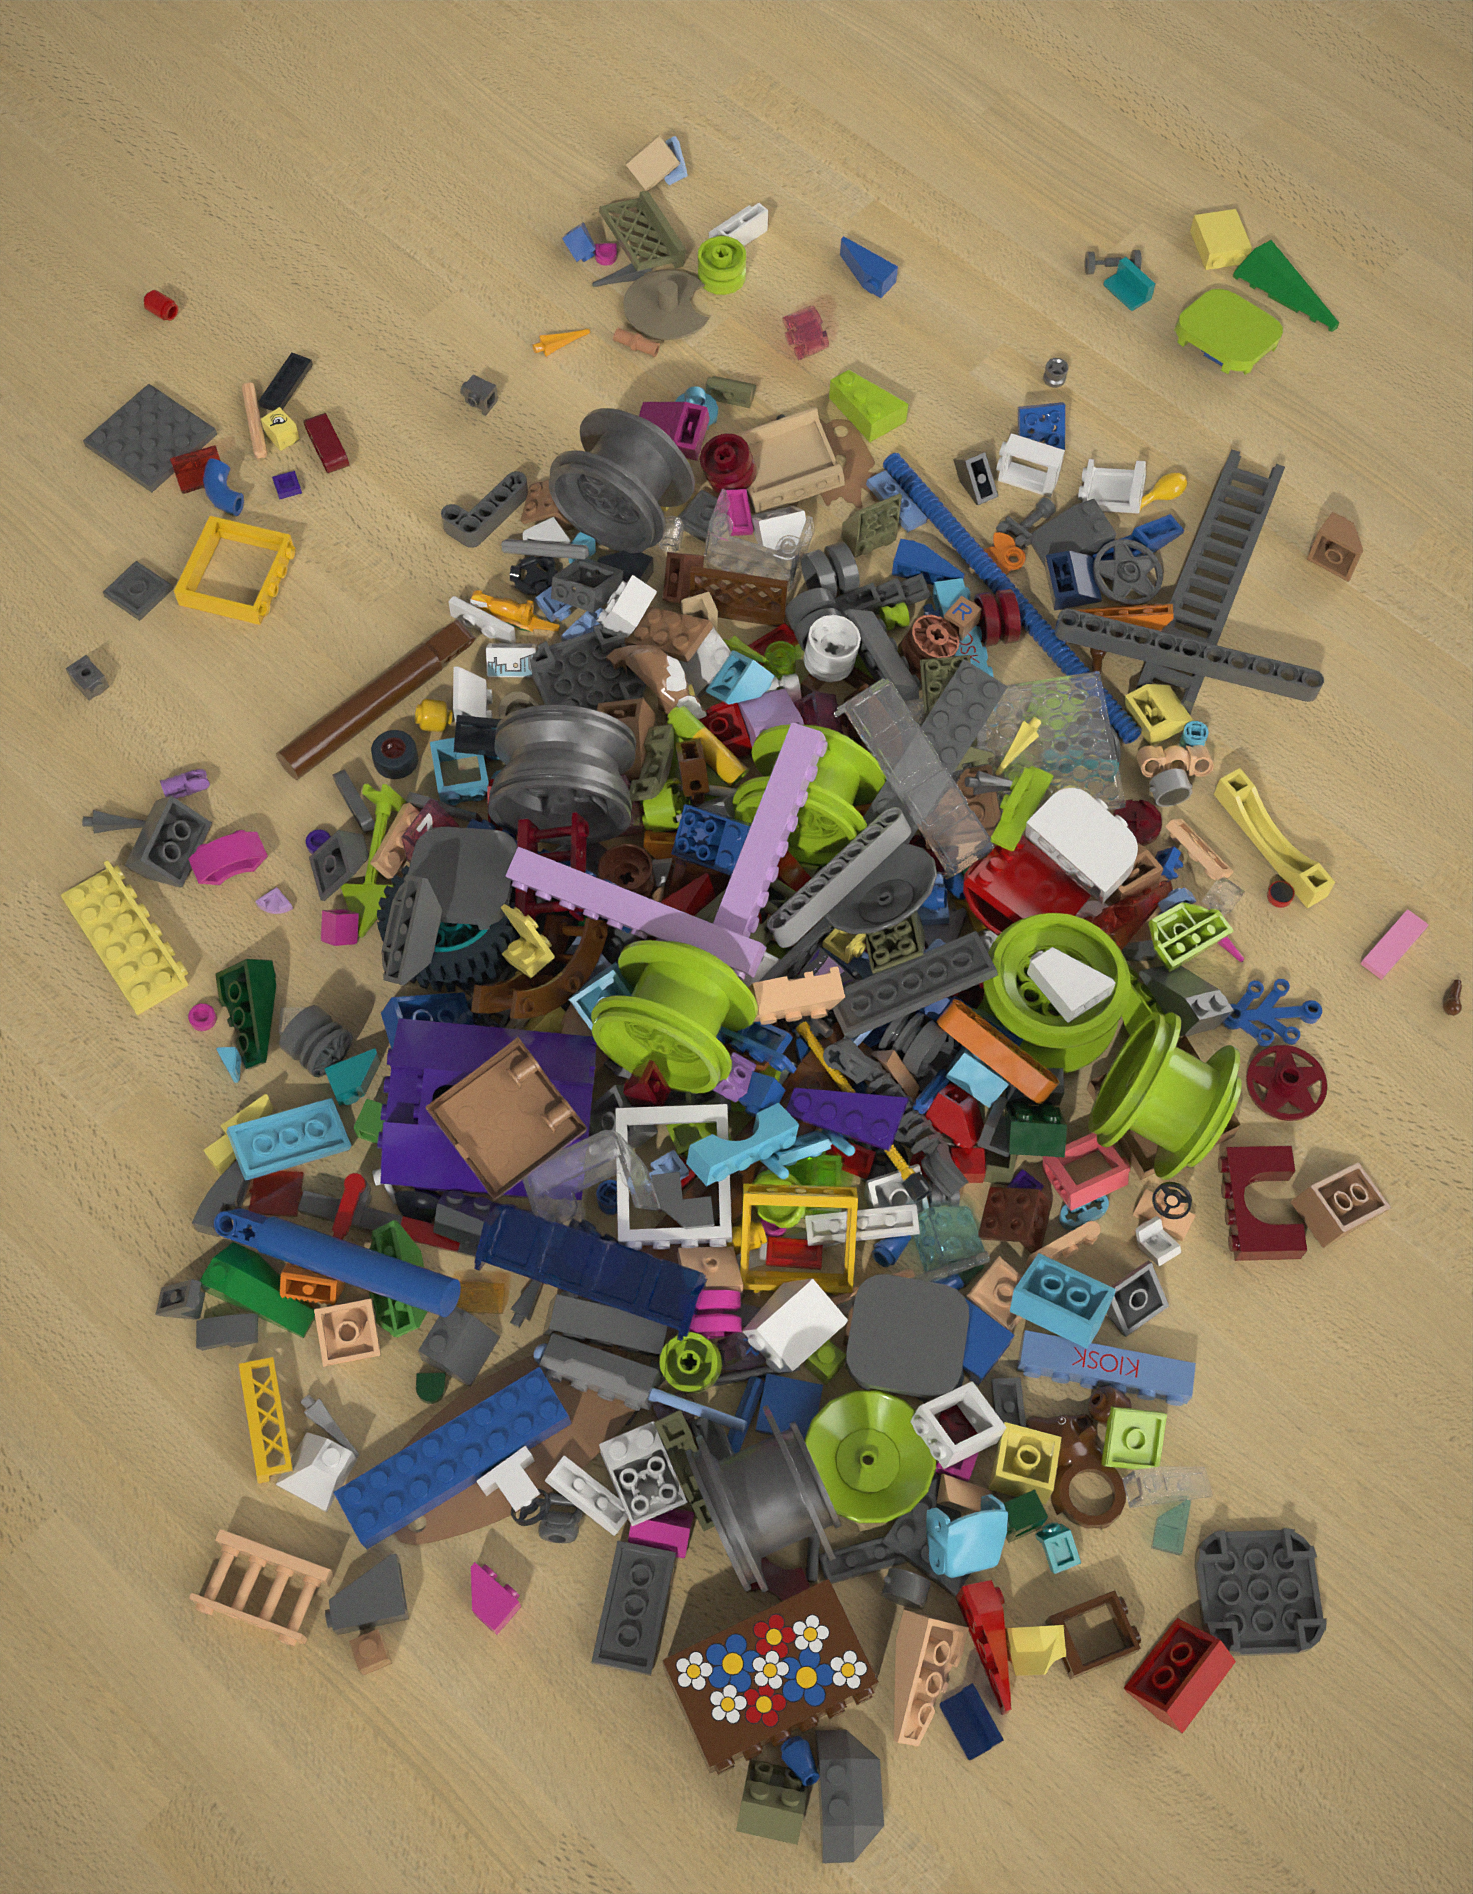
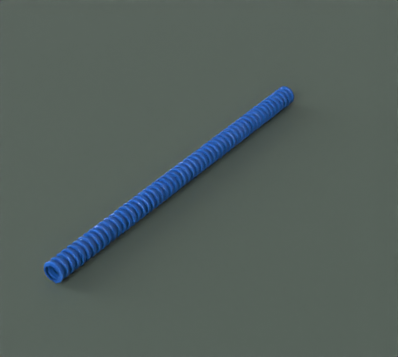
M890 454L884 460L883 468L908 494L910 499L917 504V507L926 514V517L930 519V522L934 524L936 529H939L944 538L948 539L947 541L952 544V547L956 549L958 554H961L966 563L970 564L971 569H974V572L992 590L994 595L998 590H1013L1018 602L1021 626H1024V629L1029 631V635L1033 637L1035 642H1038L1037 644L1042 647L1044 652H1047L1048 657L1052 658L1051 660L1056 663V666L1061 668L1062 673L1066 674L1065 676L1070 679V682L1075 684L1076 689L1080 690L1082 695H1085L1084 697L1086 700H1089L1090 705L1094 706L1096 711H1099V715L1104 717V721L1113 727L1115 732L1118 733V737L1123 738L1124 744L1134 742L1142 732L1141 727H1138L1137 723L1132 721L1131 716H1127L1128 713L1126 710H1122L1123 707L1121 705H1117V700L1113 699L1111 694H1108V690L1103 688L1102 683H1098L1099 680L1094 677L1092 672H1089L1088 667H1084L1085 664L1080 661L1078 656H1075L1074 651H1070V647L1066 645L1065 641L1056 637L1055 630L1052 629L1051 625L1047 624L1045 619H1042V615L1038 614V611L1033 608L1028 599L1024 598V595L1020 593L1018 588H1015L1014 583L997 567L992 558L988 557L983 548L979 547L975 539L970 537L969 532H966V529L953 517L947 507H944L939 498L935 497V494L931 492L925 482H922V479L901 458L900 454Z

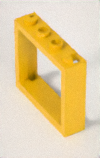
M209 516L174 589L178 604L261 625L264 616L266 617L269 614L272 598H275L278 594L281 578L286 576L287 565L290 559L292 560L295 556L296 548L293 545L291 535ZM220 538L278 551L253 606L195 592Z
M743 1184L740 1274L743 1289L753 1290L754 1293L761 1290H773L776 1292L783 1283L813 1278L824 1292H830L832 1295L853 1293L858 1208L857 1188ZM751 1205L847 1208L843 1274L749 1271Z

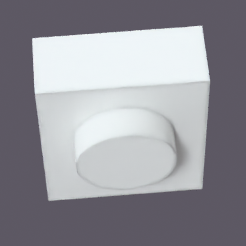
M1158 1216L1143 1222L1136 1228L1138 1247L1158 1266L1181 1253L1180 1245L1163 1230L1162 1220Z

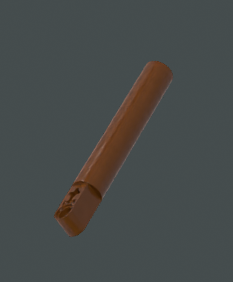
M455 620L426 643L417 646L279 750L276 756L280 764L292 778L299 780L441 672L446 664L469 648L476 638L460 620Z

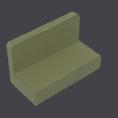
M717 376L708 377L706 394L711 395L715 401L746 408L751 407L756 391L755 384Z

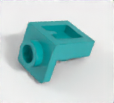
M1054 1522L1043 1526L1042 1531L1035 1533L1036 1539L1042 1543L1052 1573L1056 1574L1081 1564L1069 1528Z

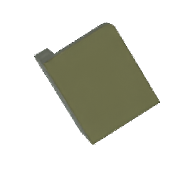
M987 1152L984 1182L1008 1186L1014 1175L1016 1155L1010 1154L1009 1157H1005L1000 1154Z

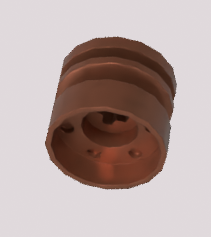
M923 615L916 619L908 633L904 636L898 645L897 652L900 657L904 656L906 658L911 675L915 674L922 681L920 660L954 656L959 648V637L955 628L942 617Z
M621 844L613 846L603 854L598 865L599 879H607L621 888L653 899L652 893L655 891L653 865L650 856L644 849L632 844Z

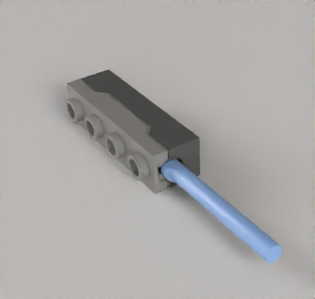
M552 1333L548 1344L542 1343L534 1350L535 1361L545 1373V1377L554 1382L561 1383V1380L571 1382V1386L577 1390L587 1392L588 1389L598 1392L597 1395L605 1400L613 1401L614 1398L622 1400L625 1406L640 1411L641 1407L650 1410L652 1403L658 1401L744 1432L747 1421L659 1390L662 1376L655 1368Z

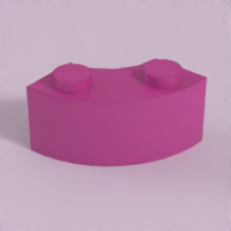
M237 830L230 835L198 846L196 852L188 860L198 884L221 885L225 880L234 875L254 872L268 855L258 832Z

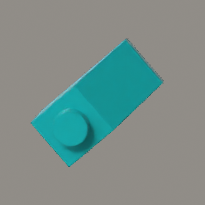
M375 1048L324 1068L339 1106L344 1104L351 1105L365 1096L380 1065Z

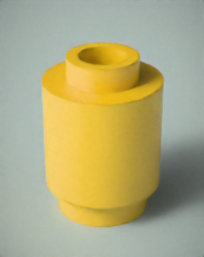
M751 1221L749 1251L761 1248L762 1244L767 1243L761 1222L754 1223ZM742 1224L732 1227V1242H726V1247H734L735 1255L741 1254Z

